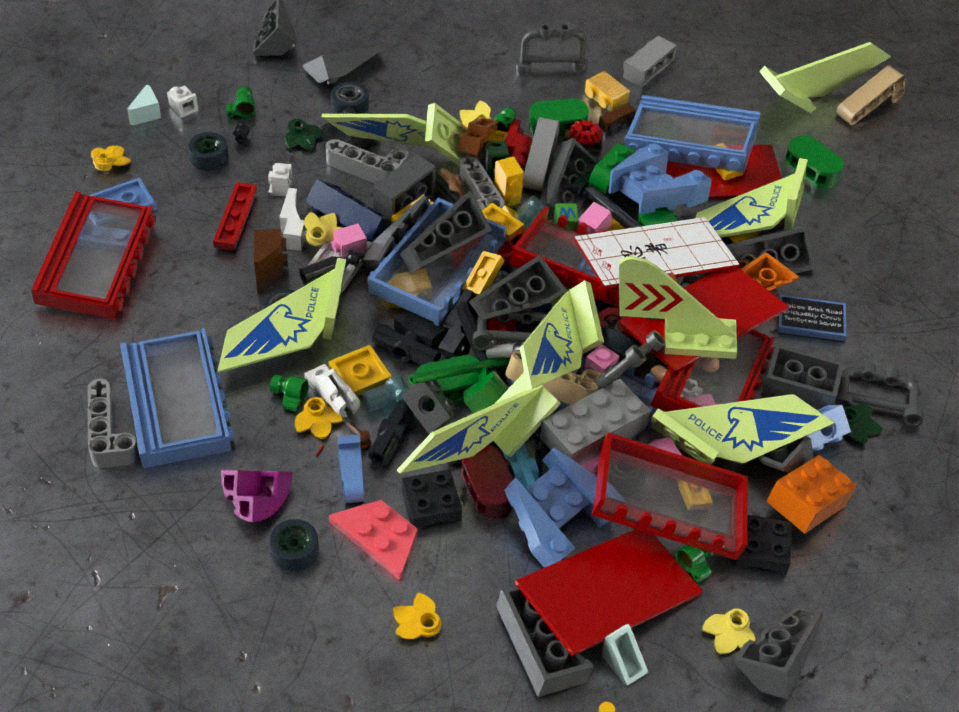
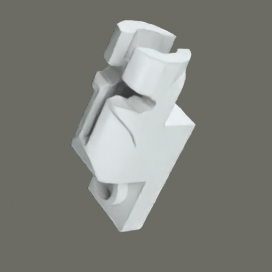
M323 364L304 373L305 379H308L309 385L316 395L323 399L327 406H331L341 417H347V413L344 411L346 406L353 414L358 410L360 400L334 368L329 370L326 364Z

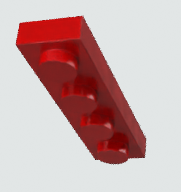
M235 183L213 240L214 248L236 249L257 193V185Z

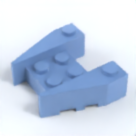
M650 144L640 148L611 170L608 193L622 192L639 204L638 213L645 214L655 212V208L666 207L667 210H673L676 208V205H684L688 208L708 201L712 179L698 170L672 178V176L666 174L669 152L658 144Z
M555 448L542 460L550 469L526 489L515 478L504 490L511 507H514L519 518V526L526 534L531 553L544 568L563 560L575 549L561 532L560 528L584 509L599 528L608 522V520L592 516L597 475ZM607 483L606 497L626 503L617 491Z

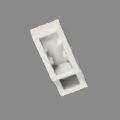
M288 188L279 217L280 229L283 237L286 238L287 249L302 251L304 242H308L306 239L307 230L304 226V220H301L297 213V189Z

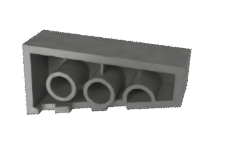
M469 191L456 201L400 253L410 273L492 230L472 191Z
M517 585L501 589L496 607L537 696H544L587 683L594 667L588 659L585 660L580 653L574 656L569 654Z

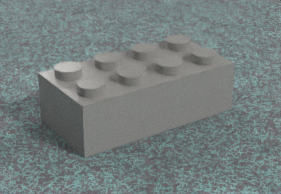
M618 379L543 419L540 439L550 450L555 448L582 465L600 454L599 447L608 432L629 439L647 429L650 410L621 379Z

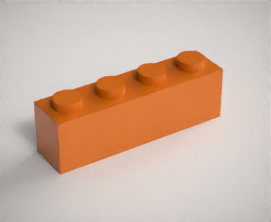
M767 252L741 269L768 291L799 280L798 275Z

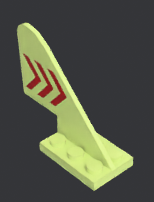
M628 256L620 261V316L665 319V354L736 359V319L717 318L661 268L647 259Z

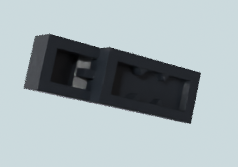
M465 289L457 303L466 301L473 316L475 309L469 302L476 295L473 291ZM453 308L442 325L447 334L438 347L446 359L468 355L471 348L456 311Z

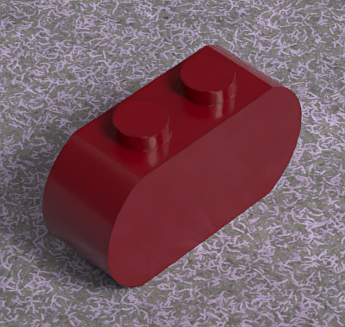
M487 445L473 457L462 459L461 475L477 512L487 518H500L509 514L513 507H511L504 490L515 477H511L508 460L502 457L500 450L492 445Z

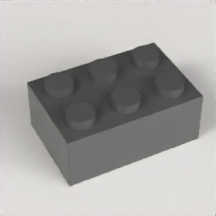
M417 154L405 161L403 165L393 170L388 176L373 186V209L392 219L395 213L422 194L432 200L435 197L436 166Z
M776 344L761 395L776 397L794 394L816 410L827 405H834L845 363Z

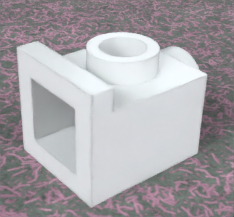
M185 85L182 87L175 86L171 88L170 92H167L169 105L180 118L198 111L196 94H192ZM187 103L189 105L183 108V104Z
M275 163L273 165V171H269L268 183L270 184L268 195L286 197L288 188H292L293 185L292 164Z

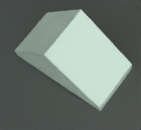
M146 85L127 108L130 125H137L161 118L159 102L150 85Z
M629 624L624 625L605 637L601 656L624 685L628 686L648 673Z

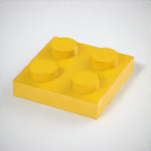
M371 345L328 361L329 369L334 368L356 396L392 382L391 374Z

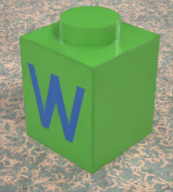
M576 203L555 204L554 224L557 225L559 217L565 215L568 218L566 228L577 232L579 218Z

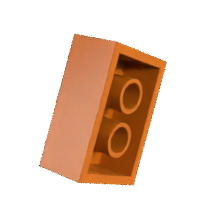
M818 455L777 480L766 502L805 534L844 508L858 485L830 464L827 459Z

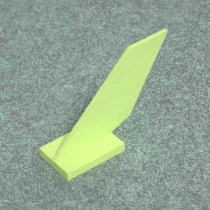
M868 42L782 74H778L766 66L760 70V73L781 97L812 113L817 107L808 97H824L889 59L891 56L873 43Z

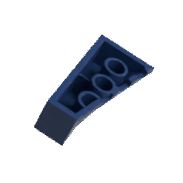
M316 179L305 201L312 206V211L321 215L323 213L326 215L335 213L337 224L340 222L344 227L359 224L367 241L371 243L389 227L392 220L371 207L366 208V203L353 198L352 194L341 190L342 188L338 185Z

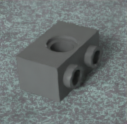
M437 380L414 384L401 395L428 434L446 426L459 415L455 410V404L451 399L446 398ZM430 398L435 402L434 409H431L429 406Z

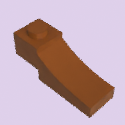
M478 117L469 122L467 131L461 134L458 151L464 152V155L469 157H476V155L481 154L484 151L485 142L498 129L499 121Z

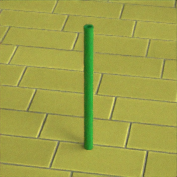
M494 358L409 376V382L411 385L477 372L485 366L487 369L507 366L510 358Z

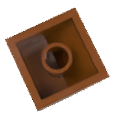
M281 229L254 230V268L257 293L264 292L284 276V267H288V255L283 253V251H287L286 238H282Z

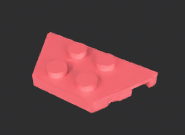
M382 500L337 512L329 516V523L397 579L400 580L402 578L403 569L411 553V547L417 537V528Z

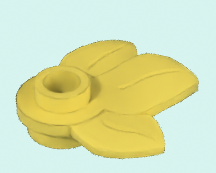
M483 101L477 103L475 110H460L462 124L467 128L469 122L478 117L492 120L490 117L491 109Z
M310 212L304 219V226L307 229L306 239L313 246H321L326 242H331L334 240V230L341 229V227H337L335 213L319 218Z
M732 609L725 615L714 614L705 621L702 627L703 631L715 635V649L721 655L732 653L738 646L742 648L749 640L755 641V635L749 628L750 619L747 613L741 609ZM733 621L739 622L740 625L734 624Z

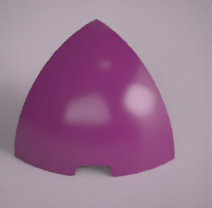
M221 470L225 498L233 502L236 507L234 513L241 519L249 522L267 519L282 506L289 493L293 472Z

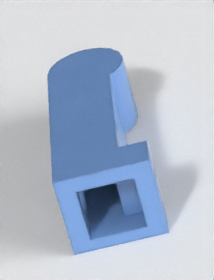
M360 434L338 436V453L345 503L364 502Z

